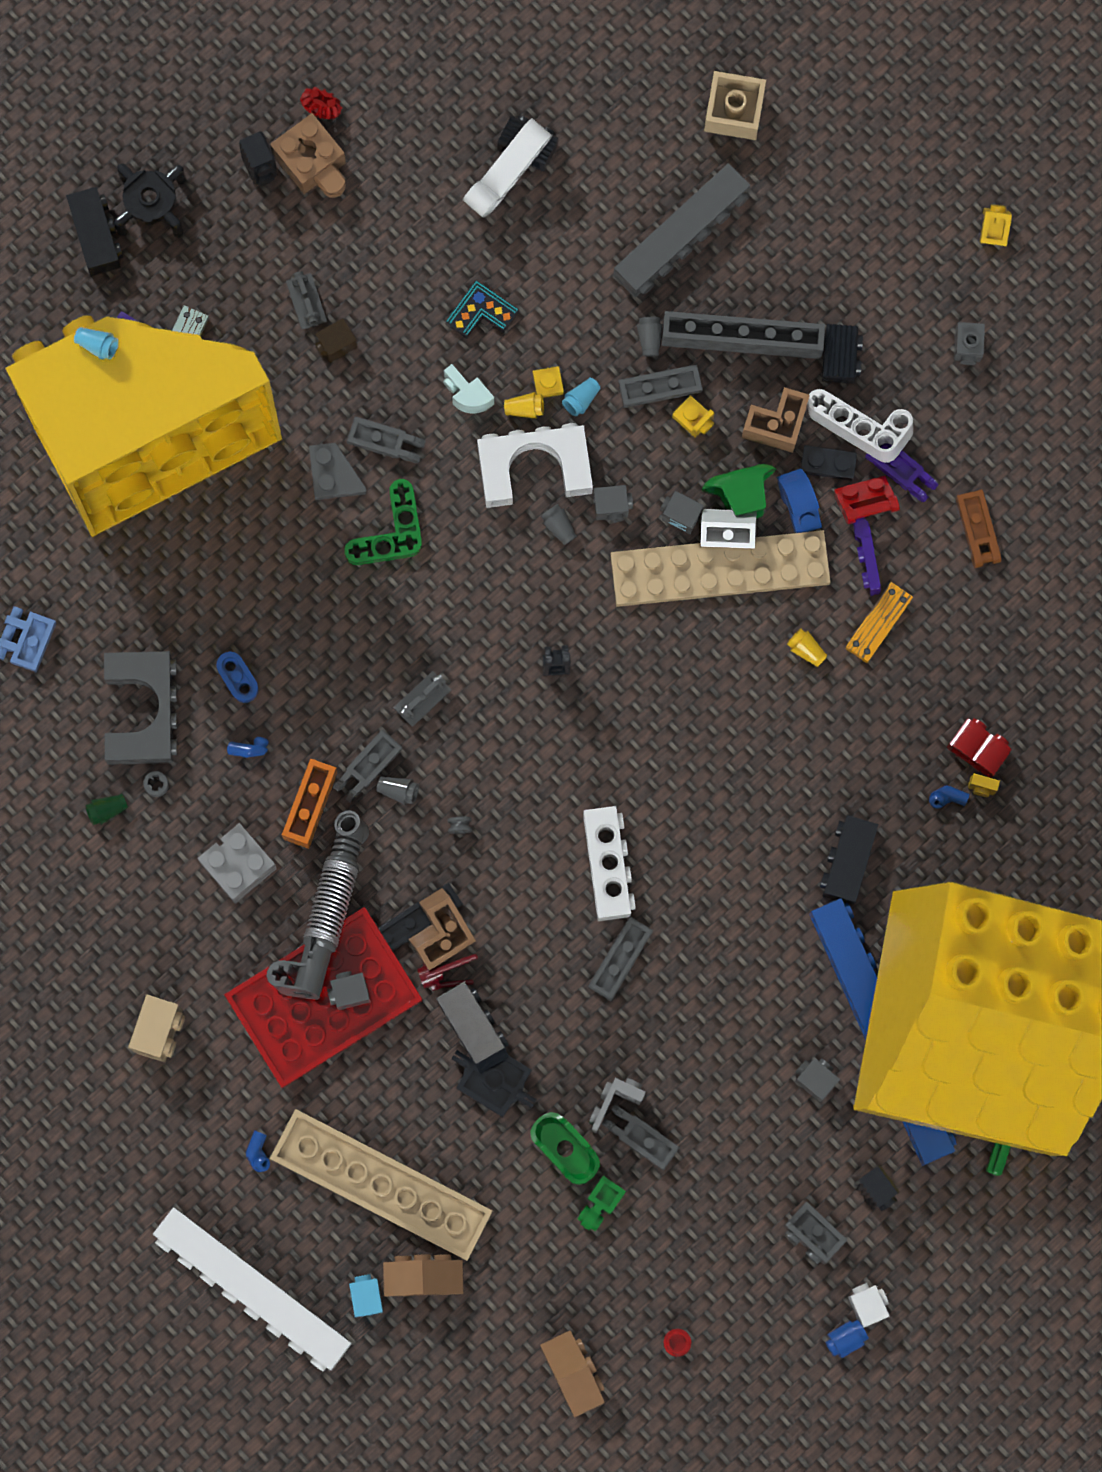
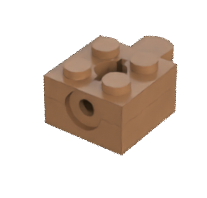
M313 113L270 144L275 159L303 194L316 185L329 198H336L344 192L346 187L345 177L338 169L346 164L345 153Z

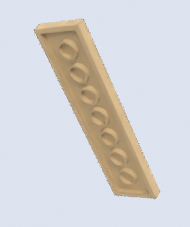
M824 530L756 537L755 548L702 547L701 543L610 553L616 607L830 585Z
M295 1109L270 1157L271 1160L466 1261H468L493 1212L487 1207Z

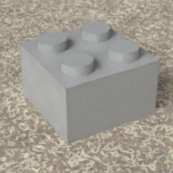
M240 823L221 838L223 843L221 846L215 843L197 858L199 863L235 904L277 869L274 862Z

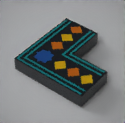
M476 280L447 318L445 324L466 339L482 318L504 333L518 315L519 309Z

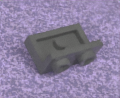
M805 1202L783 1226L788 1230L785 1235L795 1245H798L800 1242L808 1249L805 1254L816 1264L822 1262L824 1265L827 1264L830 1258L847 1241L808 1202Z

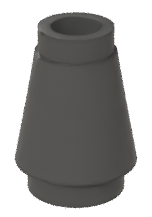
M660 317L639 318V325L636 326L643 356H658L663 324H660Z
M558 504L541 515L544 521L542 524L563 545L577 537L565 509H561Z
M381 776L377 784V792L403 805L408 803L413 805L419 791V784L414 783L413 779Z

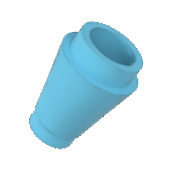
M79 327L74 336V343L79 344L101 360L105 358L112 359L118 348V339L112 333Z
M588 378L566 393L562 404L573 416L584 414L601 387L596 380Z

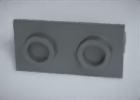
M302 271L294 273L293 279L286 280V284L301 329L304 330L326 323L327 320L312 274L304 275Z
M432 671L394 709L413 727L452 690L445 684L446 681L439 674L437 675Z

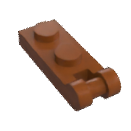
M983 489L957 495L956 502L970 549L973 567H983V564L992 562V564L1000 563L1001 554ZM988 545L989 552L981 553L979 546Z

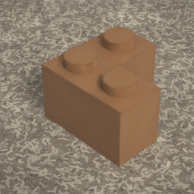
M784 387L777 412L751 405L742 438L793 453L810 395Z
M443 888L419 902L432 925L411 937L409 941L428 970H431L476 942L450 896Z
M414 1255L413 1261L411 1256H395V1262H383L384 1296L463 1294L462 1260H451V1255H434V1260H431V1255Z
M568 1331L540 1345L574 1418L605 1403L600 1393L605 1389L598 1374L592 1375L597 1371L590 1356L584 1358V1355L588 1353L581 1339L575 1341L571 1331Z

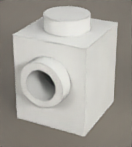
M868 1283L852 1289L854 1295L849 1296L848 1299L857 1320L863 1328L890 1317L885 1307L889 1303L883 1289L878 1290L876 1285L869 1288Z

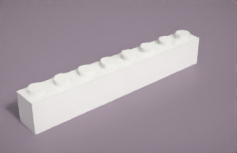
M174 1207L153 1233L158 1238L155 1243L167 1253L171 1249L178 1253L180 1256L177 1260L188 1269H191L193 1266L202 1272L199 1276L202 1280L212 1287L217 1283L224 1289L221 1294L234 1304L239 1300L246 1305V1308L243 1310L256 1321L261 1317L269 1324L265 1328L278 1338L281 1334L289 1338L291 1341L288 1345L300 1355L303 1351H306L313 1357L310 1362L324 1372L326 1368L332 1371L352 1345L351 1342Z

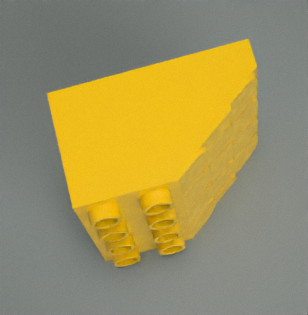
M87 315L67 324L62 330L65 338L46 348L41 341H34L22 346L12 355L15 363L5 368L41 443L91 537L282 440L270 381L255 353L233 344L202 340L200 335L156 329L141 322L105 317L95 322L92 316ZM82 327L112 333L119 342L113 358L101 360L79 344L74 343L77 329Z
M952 882L893 891L853 1110L1045 1155L1067 1156L1102 1100V921Z

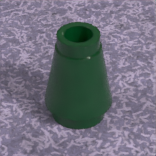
M123 794L90 800V803L85 805V809L92 825L98 823L102 825L123 812V810L128 809Z

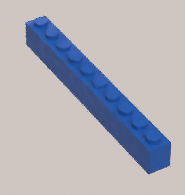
M840 898L811 911L809 916L866 1040L877 976L873 969L877 968L872 954H866L862 944L865 943V939L860 928L855 929L851 921L854 915L848 903L844 904ZM902 1121L922 1166L955 1152L953 1146L957 1145L953 1133Z

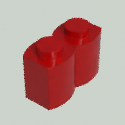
M967 718L946 748L983 775L992 778L1012 749L1008 746L1009 742L1004 737L998 734L993 736L987 732V726L975 718L973 720Z

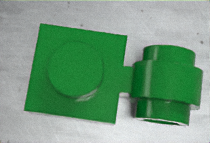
M602 1176L587 1200L595 1204L594 1207L590 1208L586 1205L577 1218L581 1222L580 1225L587 1230L592 1229L596 1231L604 1220V1217L600 1215L601 1210L610 1215L626 1191L605 1176Z

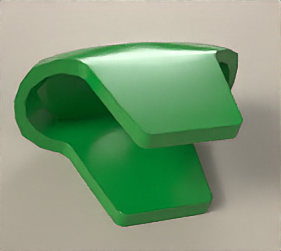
M759 464L710 478L703 485L702 491L719 496L725 509L732 510L735 516L757 512V518H761L764 514L763 510L766 508L764 481L776 471V468L768 464Z
M549 1112L536 1120L530 1130L531 1139L544 1155L571 1183L581 1185L591 1180L598 1172L600 1161L596 1152L569 1121L558 1113ZM566 1140L572 1143L573 1152L570 1156L563 1157L558 1154L557 1146L561 1141Z

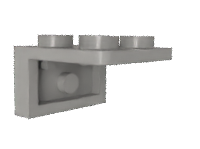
M615 1078L613 1084L607 1081L600 1099L605 1100L602 1108H595L588 1123L593 1125L591 1132L597 1133L614 1094L640 1105L645 1095V1091L641 1090L642 1084L627 1078L626 1082Z

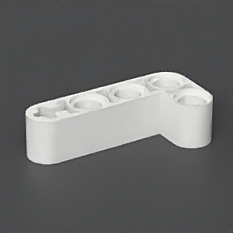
M531 118L484 177L467 192L463 201L482 217L488 216L546 146L552 135Z
M817 389L809 394L810 397L807 403L808 413L815 422L881 462L893 461L913 435V417L907 410H895L884 424L881 425L825 390ZM840 416H845L848 418L844 422L836 421V419ZM898 423L907 424V426L902 429L895 427V425ZM861 430H868L870 432L865 436L858 434ZM884 443L892 445L889 449L880 448Z

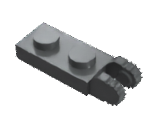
M354 417L347 439V444L413 463H419L421 457L416 453L402 450L403 442L418 448H424L426 443L424 439L406 434V431L359 417Z
M382 729L346 768V772L333 788L337 792L342 790L353 776L359 783L347 794L346 800L351 803L364 788L367 789L401 752L403 747Z
M614 1105L612 1108L614 1114L629 1122L624 1131L610 1120L605 1119L602 1125L619 1136V1140L664 1171L680 1147L635 1115L633 1117L617 1105Z

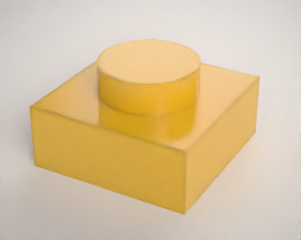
M559 366L533 371L536 395L542 394L543 398L564 394Z
M974 773L970 777L968 788L973 789V793L978 796L989 797V795H994L997 792L1000 781Z

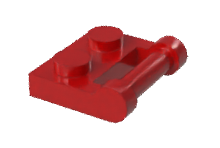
M886 476L834 489L835 499L847 524L856 523V519L890 511L893 513L900 510L898 499L894 495Z

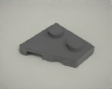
M336 443L309 446L315 500L366 494V487Z

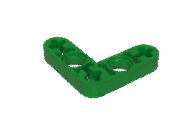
M398 479L390 486L389 493L396 532L350 540L346 544L344 551L349 563L363 565L416 556L421 551L422 539L414 490L409 481ZM399 486H403L404 490H409V492L405 493L406 504L411 502L412 505H401L399 494H394V492L398 491ZM401 512H410L413 515V521L407 525L401 524L398 521V516ZM406 538H412L413 542L418 543L413 545L412 550H408L407 546H399L400 552L395 553L393 539H398V544L406 543ZM381 541H386L391 545V550L388 554L381 555L376 551V545ZM367 543H371L372 557H369L368 551L360 553V558H355L354 554H349V552L353 551L354 546H359L360 550L368 549Z

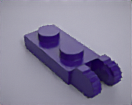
M884 443L880 446L882 449L892 447L889 443ZM903 451L891 462H881L869 454L865 456L867 460L907 491L908 489L911 495L923 503L928 499V496L913 482L919 478L923 484L932 490L939 486L938 482L926 473L921 465Z
M860 518L856 520L853 527L855 540L862 545L857 547L859 563L865 562L866 572L861 573L864 589L869 588L870 596L879 595L881 593V585L871 530L868 521Z

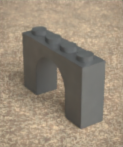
M170 651L104 653V680L107 685H143L150 688L158 696L159 700L157 717L146 729L132 733H105V761L107 765L173 763V756L178 755L177 739H173V729H177V712H172V702H177V686H172V675H177V661L172 659Z

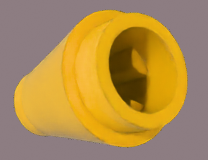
M533 392L504 400L505 415L535 419L538 416H543L544 400L542 394L536 395Z
M801 628L787 643L791 648V652L814 664L816 667L827 657V654L809 631L805 632Z

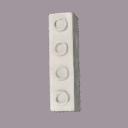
M616 806L584 810L583 819L597 920L605 921L628 918L631 916V910L635 909V900L633 893L628 894L627 883L632 882L630 866H624L623 856H628L626 839L621 840L619 830L624 829L622 813H617ZM603 830H608L613 834L614 839L609 843H603L599 840L598 834ZM606 857H612L617 861V867L613 870H607L603 867L602 860ZM609 884H617L621 889V893L616 897H611L606 893V887Z

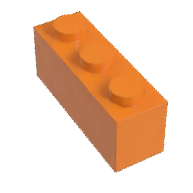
M310 758L282 832L283 840L308 849L310 848L337 776L336 767Z

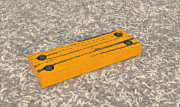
M891 582L845 649L868 663L911 602L913 596Z

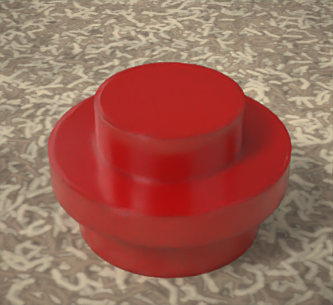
M673 1329L665 1335L663 1345L668 1354L674 1357H681L690 1350L691 1338L686 1331Z

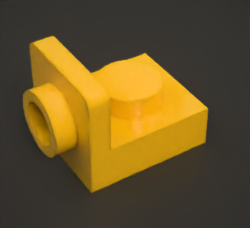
M991 205L990 208H984L980 243L1007 246L1012 218L1011 212L1006 211L1007 207Z
M690 395L672 414V418L696 438L700 433L706 434L714 425L712 420L714 419L715 412L711 409L707 411Z

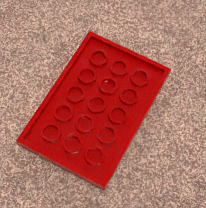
M365 907L343 920L344 924L342 925L339 944L336 951L331 954L319 999H307L281 994L267 979L269 967L224 994L282 1089L423 1001ZM302 945L280 960L301 962L305 945ZM351 971L352 975L363 973L371 1002L338 1010L336 1004L331 1005L327 989L332 988L330 981L336 980L335 975ZM289 976L288 979L295 984V980Z

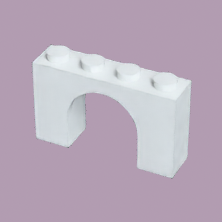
M568 423L562 425L560 429L551 430V427H540L535 429V432L525 433L523 430H515L509 432L507 436L498 437V434H486L482 436V439H477L486 508L513 504L509 475L510 466L519 454L532 449L546 451L557 459L562 470L565 497L592 494L593 485L584 425L578 426L576 423Z

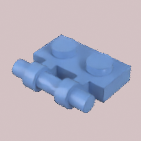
M14 606L10 616L7 615L4 622L6 627L0 638V660H4L7 651L13 652L10 660L12 664L37 673L56 626V621L33 612L29 613L26 621L21 620L20 618L24 610ZM20 629L22 633L18 643L11 642L15 630Z

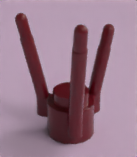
M477 954L464 957L441 967L437 965L431 970H428L425 965L417 968L424 989L431 987L432 991L441 988L456 987L463 982L466 985H472L474 983L472 979L440 981L444 979L443 972L477 959Z

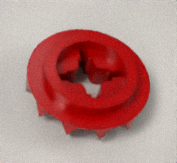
M317 87L313 89L306 88L300 98L302 106L310 114L313 113L318 118L334 119L339 116L342 109L340 100L334 98V94L326 92L325 89L319 90Z

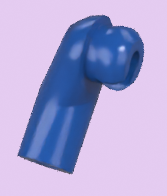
M256 737L254 745L230 741L227 753L245 758L262 756L268 751L267 746L269 742L263 737Z
M946 785L931 793L929 803L935 809H940L950 802H955L965 807L970 794Z
M254 1131L246 1150V1157L255 1171L265 1172L270 1167V1160L262 1150L267 1135Z

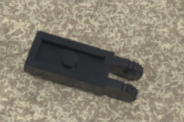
M562 645L561 650H551V646L544 648L545 655H543L542 659L543 676L570 674L571 659L568 645Z

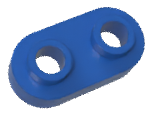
M235 652L223 653L216 663L219 675L237 701L242 703L251 702L258 694V684L240 655ZM234 663L236 668L233 671H227L226 665ZM244 685L250 687V691L246 694L240 692V688Z

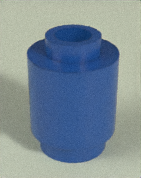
M856 1320L853 1323L849 1321L828 1333L829 1340L825 1343L833 1357L838 1355L842 1359L864 1346V1342L869 1337L861 1323Z

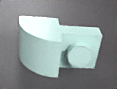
M453 364L444 370L445 380L443 382L451 393L457 392L452 397L453 405L457 409L474 414L484 412L494 405V396L478 378L468 383Z

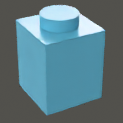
M371 1274L354 1277L355 1283H349L355 1317L383 1313L378 1279H372Z

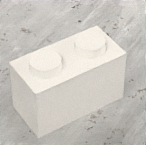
M703 509L701 546L755 548L757 512L735 516L732 510Z

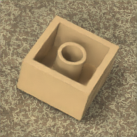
M714 71L704 132L756 140L766 80Z
M146 994L129 1048L134 1053L166 1062L167 1057L171 1058L176 1047V1042L173 1039L175 1032L181 1031L184 1024L185 1016L182 1013L181 1007L178 1004Z

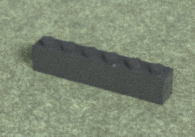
M728 163L614 268L613 276L634 298L640 293L643 295L648 293L654 286V280L659 276L665 277L673 269L674 266L672 264L678 258L681 260L686 258L693 249L692 245L698 240L703 242L711 234L712 231L710 229L716 223L719 225L724 223L731 214L730 210L735 206L741 207L749 199L750 184Z
M665 311L661 346L820 359L823 352L825 324Z

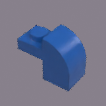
M802 468L778 476L777 481L782 501L788 507L794 532L803 533L822 528L818 512L819 504L811 482Z

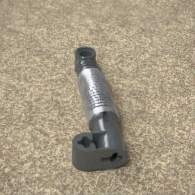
M344 811L335 820L336 839L334 840L330 856L325 859L323 873L321 874L322 878L319 879L318 891L315 893L317 896L314 897L313 910L310 911L308 928L305 929L303 937L305 948L301 962L279 960L274 962L267 971L268 981L283 995L307 999H319L330 957L336 951L339 944L340 933L344 924L343 920L347 914V906L353 892L352 888L356 882L355 879L359 869L357 864L358 852L360 851L361 844L369 836L368 825L354 811ZM289 976L295 980V984L288 979Z

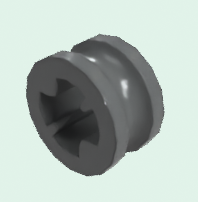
M159 771L148 773L143 781L144 788L150 796L161 797L168 791L169 782L166 776ZM158 777L164 785L162 788L158 787V791H153V787L149 785V782L151 780L154 782L153 778Z
M452 817L447 819L451 825L448 829L449 834L472 832V827L469 826V823L472 822L471 817Z

